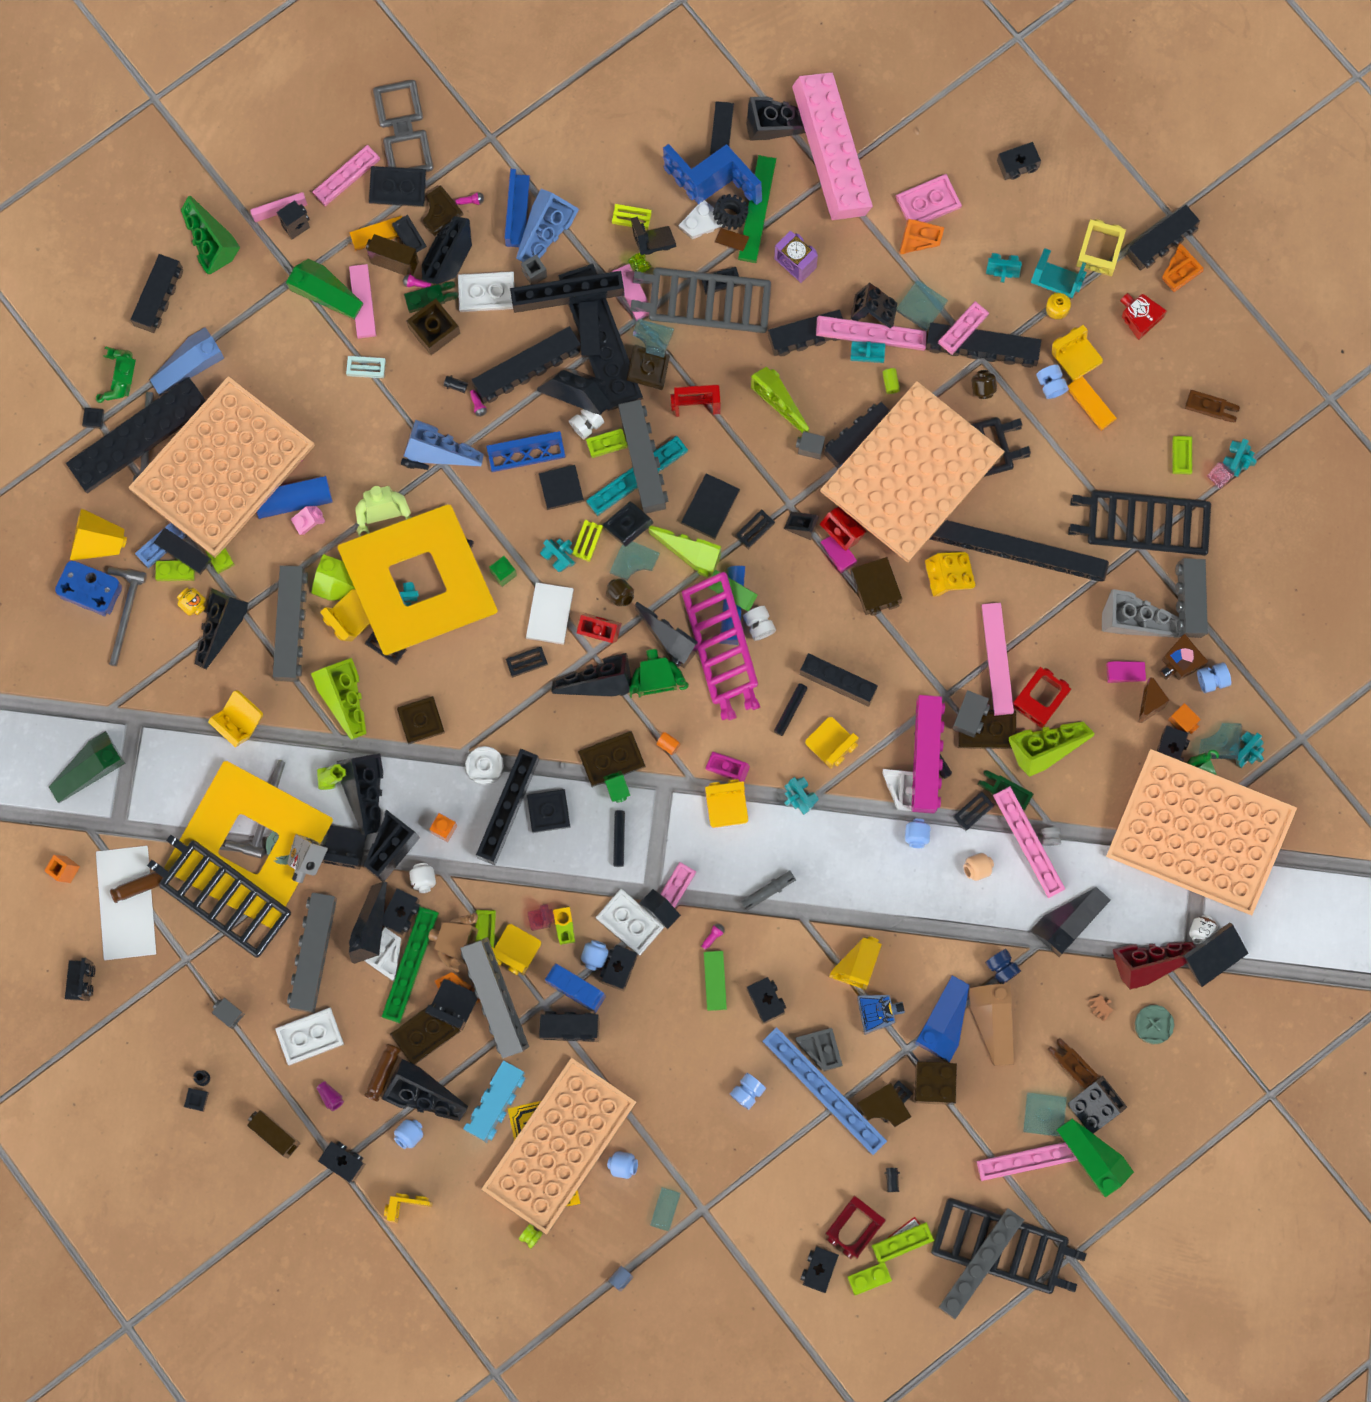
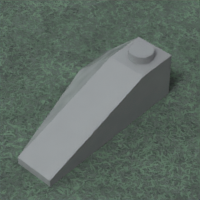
M1113 589L1102 612V631L1116 634L1179 638V631L1177 630L1179 617L1164 609L1156 608L1147 600L1143 601L1131 592Z

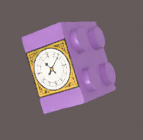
M790 230L775 245L774 259L802 283L817 268L818 255L812 246H807L803 242L804 240L799 234H794Z

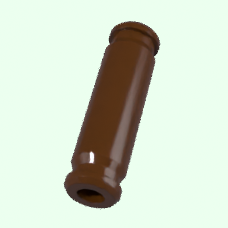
M156 872L149 873L119 885L115 889H110L111 897L114 903L126 900L158 887L163 877Z
M391 1044L386 1045V1050L383 1051L368 1085L367 1093L364 1094L365 1097L376 1102L379 1101V1097L383 1093L398 1059V1054L401 1052L400 1048Z

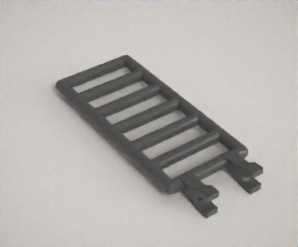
M659 267L654 268L653 275L637 271L634 273L633 283L652 284L650 303L632 300L630 312H649V319L652 321L756 333L767 332L771 294L770 280ZM660 275L671 276L668 315L657 314ZM679 277L690 279L686 317L675 316ZM697 279L708 281L705 319L694 318ZM716 282L727 283L723 321L712 320ZM734 283L745 285L742 323L731 322ZM753 286L764 287L760 325L749 324Z

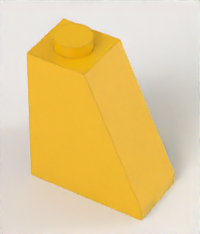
M81 509L75 529L70 560L119 555L121 547L125 548L127 537L124 536L125 529L85 509Z
M863 937L830 972L829 978L866 990L882 944L878 943L879 940L874 937Z

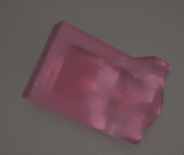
M548 904L540 905L539 910L528 912L531 930L535 931L551 927L554 914L553 910L548 908Z

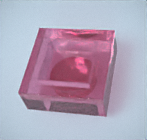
M1219 462L1207 477L1222 489L1235 474L1222 462Z

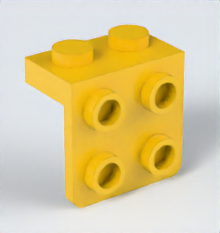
M1084 325L1079 328H1073L1069 334L1057 338L1052 344V355L1072 380H1077L1103 363V358L1087 339L1088 330Z
M937 553L925 560L933 597L941 596L950 590L975 588L968 553Z
M352 589L333 608L325 607L320 612L323 615V621L328 626L333 627L335 630L334 634L341 641L352 642L370 625L355 589Z
M236 690L232 693L223 710L213 715L208 723L236 748L250 739L262 719L263 713L239 690Z
M828 717L806 739L805 744L832 769L835 765L838 767L845 760L844 756L848 752L852 753L858 747L859 737L854 733L849 734L833 717Z
M739 779L729 780L728 784L721 785L720 782H713L705 787L709 821L712 828L740 825L748 822L744 781L739 782Z
M508 924L495 948L492 947L499 966L503 964L514 975L521 974L524 976L542 943L536 937L513 924Z
M396 1193L395 1197L390 1196L389 1204L385 1205L384 1216L387 1217V1221L398 1223L401 1203L432 1207L433 1203L429 1202L427 1197L415 1196V1199H409L407 1194Z

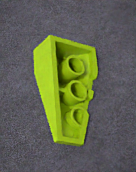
M767 366L751 376V389L802 434L803 431L809 433V427L779 378L780 375L774 369L770 370Z
M652 525L649 527L650 535L694 570L698 571L699 575L704 577L712 576L721 558V546L697 538V541H693L684 534L675 536V533L670 530Z
M323 554L315 573L311 594L329 601L341 600L355 587L344 562Z
M352 658L311 673L317 691L349 738L352 740L367 734L364 712L360 708L362 696L361 693H358L357 683L360 682L359 675Z
M1083 721L1063 724L1060 728L1054 729L1043 727L1041 731L1032 732L1031 729L1024 730L1010 736L1009 742L1018 765L1030 777L1055 764L1092 738L1095 733Z

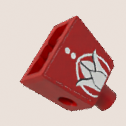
M1127 293L1120 300L1127 307L1123 311L1122 318L1138 340L1159 323L1167 312L1144 294H1141L1135 300Z

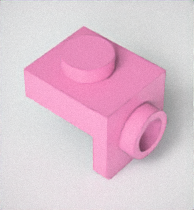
M306 506L291 518L299 535H304L315 525L325 522L323 514L317 506Z

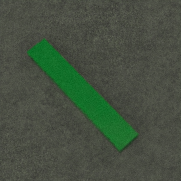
M758 155L755 176L761 181L762 201L757 205L752 200L749 201V212L743 235L749 236L744 250L739 252L738 260L757 263L777 158Z
M420 906L381 1016L382 1018L401 1024L430 941L429 932L431 929H434L439 912Z

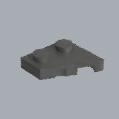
M832 1028L795 1038L796 1042L823 1072L843 1066Z

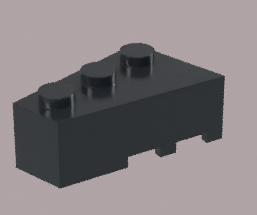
M387 809L381 827L379 826L375 842L372 843L363 865L382 882L389 877L420 839L414 830Z
M545 1011V1014H540L539 1039L599 1042V1015L596 1013L576 1014L575 1012L557 1014L554 1011Z

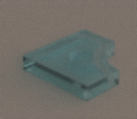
M638 319L633 336L644 342L646 353L664 357L674 328Z
M633 541L626 547L622 545L610 570V574L628 580L637 571H653L660 553Z
M1222 723L1220 730L1215 735L1201 739L1199 754L1208 753L1209 750L1213 749L1219 753V758H1216V755L1211 753L1212 758L1210 759H1238L1242 724Z

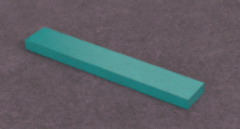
M675 436L653 452L654 457L658 456L660 468H657L658 473L688 452L687 447L678 436ZM633 467L586 500L597 517L638 488Z

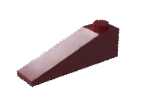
M1193 942L1168 943L1167 946L1160 947L1156 946V944H1149V947H1138L1135 944L1113 949V955L1121 980L1131 990L1149 985L1187 964L1183 956L1196 946Z

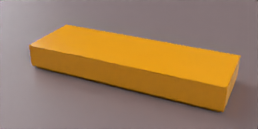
M402 215L349 232L355 251L366 248L368 240L372 239L374 234L390 240L398 238L399 236L391 224L401 219Z
M1083 376L1068 385V391L1101 431L1116 421L1115 415Z

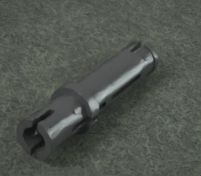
M789 870L779 878H773L771 883L741 900V903L746 911H749L773 894L782 892L783 888L796 881V879Z

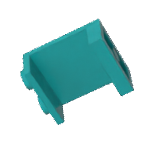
M1044 248L1031 283L1073 298L1075 291L1079 293L1087 274L1084 271L1086 263H1082L1079 273L1048 263L1051 250Z

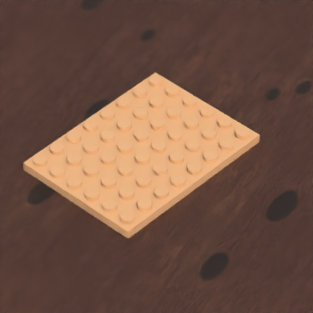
M228 376L128 488L216 558L313 449L315 444Z
M916 381L827 481L820 492L909 563L1005 451Z
M1150 749L1106 857L1252 916L1297 807Z

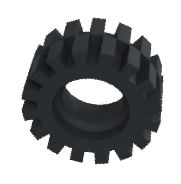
M727 194V197L722 195L714 207V220H718L717 224H722V228L727 226V230H731L732 227L734 230L737 227L740 228L744 224L749 212V208L746 206L747 203L745 201L741 202V197L737 199V195H733V197H731V194ZM724 209H731L737 215H730Z

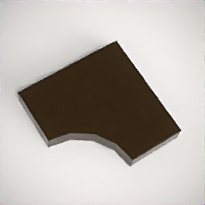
M441 185L426 195L430 209L427 216L423 219V223L434 236L446 224L451 222L454 216L461 217L464 215Z
M891 1083L857 1103L867 1121L873 1118H882L890 1122L894 1128L912 1117Z

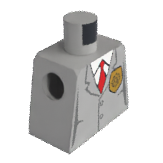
M295 834L288 859V865L295 869L292 880L303 883L306 874L316 875L328 848L311 838Z

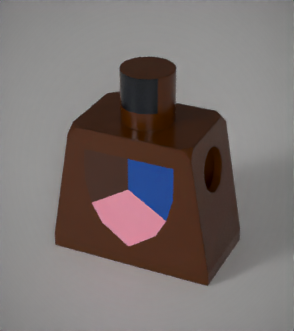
M1184 634L1163 657L1162 661L1166 666L1159 670V673L1165 680L1173 674L1178 680H1181L1206 666L1208 660Z

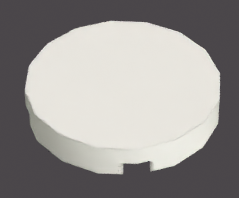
M487 746L474 749L468 755L465 763L466 772L470 779L481 785L494 783L501 777L504 770V762L500 753L494 748Z

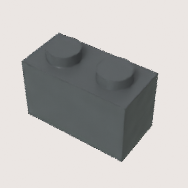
M967 690L953 730L973 738L976 733L980 734L984 724L980 722L982 715L987 716L990 705L987 704L989 698Z

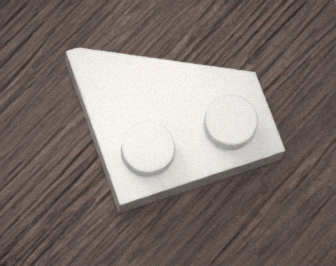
M704 200L679 224V228L691 239H695L704 233L713 232L714 229L722 227V224H717L718 220H714L713 215L714 208Z
M883 769L882 774L897 810L911 811L913 772Z
M385 927L381 936L380 955L364 961L394 981L402 939Z

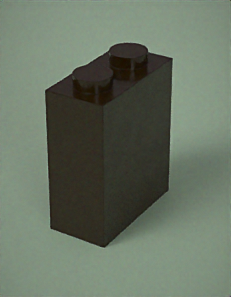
M376 234L367 242L366 250L371 264L404 276L414 275L419 263L415 248Z
M888 557L851 568L850 574L865 615L870 614L874 616L881 613L883 609L888 608L892 610L900 606L902 596Z
M261 1110L258 1113L255 1111L248 1119L249 1123L247 1126L287 1159L301 1144Z

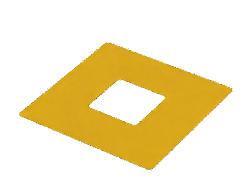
M449 504L338 545V551L384 655L400 651L498 612L455 512ZM430 552L447 590L440 595L411 606H405L389 571V567Z
M224 761L179 841L186 846L192 840L197 841L286 907L299 882L292 880L295 869L288 864L274 862L278 860L276 857L290 855L295 834L311 838L321 844L333 819L238 766ZM240 814L279 835L277 842L258 874H253L220 856L218 853ZM175 848L164 869L169 871L182 852ZM194 850L175 877L185 882L204 856ZM210 861L192 886L202 891L219 867ZM225 873L209 895L220 900L235 879ZM241 884L227 902V905L237 910L250 893V890ZM256 896L244 914L254 919L266 902ZM272 907L261 923L272 928L282 913Z

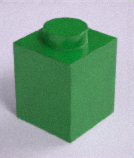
M505 556L489 566L491 574L502 587L517 576L515 568Z
M622 771L603 777L612 802L620 803L631 796Z

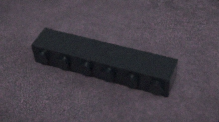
M621 271L510 288L514 313L625 296Z
M930 322L926 350L932 353L945 352L951 356L965 355L970 359L984 358L989 362L997 360L1004 361L1008 365L1017 363L1028 368L1037 367L1042 339L976 329L952 355L938 344V341L952 326Z
M569 326L473 378L472 384L483 404L491 403L499 395L512 392L514 387L519 384L524 385L531 380L530 378L536 375H543L550 367H557L563 363V360L569 357H576L581 351V344Z
M520 748L476 853L477 859L496 865L538 765V755Z

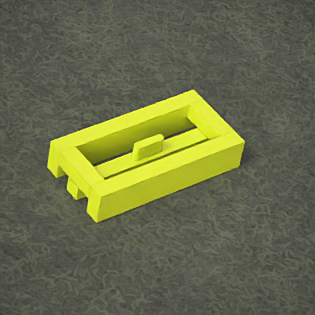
M615 204L612 224L632 227L630 220L618 219L617 216L629 219L638 216L639 220L646 221L644 226L648 230L652 210Z
M585 520L572 556L590 562L603 525H597L594 522L591 523ZM587 526H589V532L582 547L581 553L579 554L578 550L580 548ZM597 529L588 556H585L584 554L586 552L593 530Z

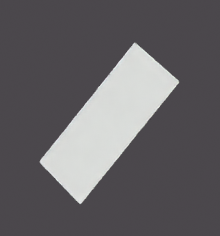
M148 846L97 851L96 862L104 960L155 955L156 944L151 890L126 900L118 901V903H114L110 894V889H115L119 885L150 873V868L147 866L149 864Z

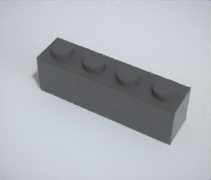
M1183 558L1175 567V573L1178 575V583L1176 584V593L1178 594L1176 610L1179 612L1177 630L1179 631V637L1186 634L1187 637L1202 638L1208 634L1206 559Z

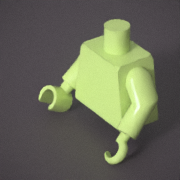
M374 486L371 490L365 491L363 499L359 501L355 508L357 524H359L357 528L359 537H361L362 531H366V534H369L368 527L365 525L366 522L370 524L398 516H405L406 520L412 518L409 516L411 512L405 497L396 491H392L390 486L381 488Z

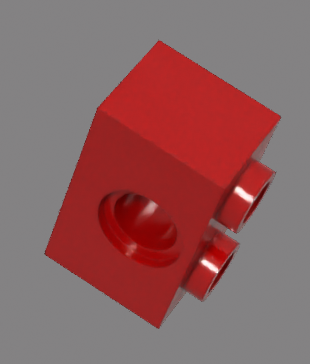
M839 506L830 511L819 524L845 551L856 545L867 532Z
M584 613L580 616L576 633L615 643L618 640L622 623Z

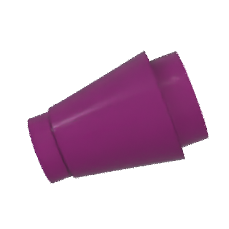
M326 1081L317 1086L316 1089L327 1109L335 1111L344 1103L343 1096L327 1084Z

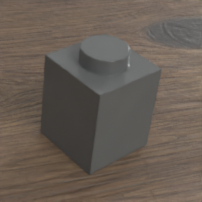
M537 254L521 263L522 272L531 285L547 278V270Z
M803 431L802 437H798L796 448H799L798 454L820 460L825 437Z
M223 998V1000L219 999L213 1006L212 1014L232 1030L245 1015L226 998Z

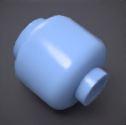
M913 819V822H909L906 825L905 841L912 848H924L930 842L931 828L923 819Z
M591 940V942L585 944L581 961L585 963L586 968L596 970V968L604 967L609 953L606 944L596 940Z
M405 1119L394 1131L395 1142L403 1149L413 1148L423 1138L422 1125L415 1119L413 1121Z
M617 1151L612 1157H609L607 1167L610 1169L612 1176L629 1179L637 1172L638 1160L635 1159L632 1153Z

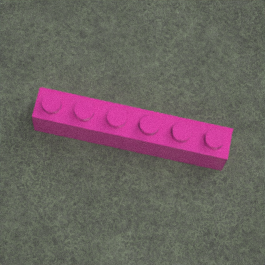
M919 695L916 699L911 812L934 814L937 808L941 806V797H938V789H941L942 786L939 770H942L943 760L940 759V752L943 751V740H940V736L944 732V722L941 721V714L945 712V703H942V697Z

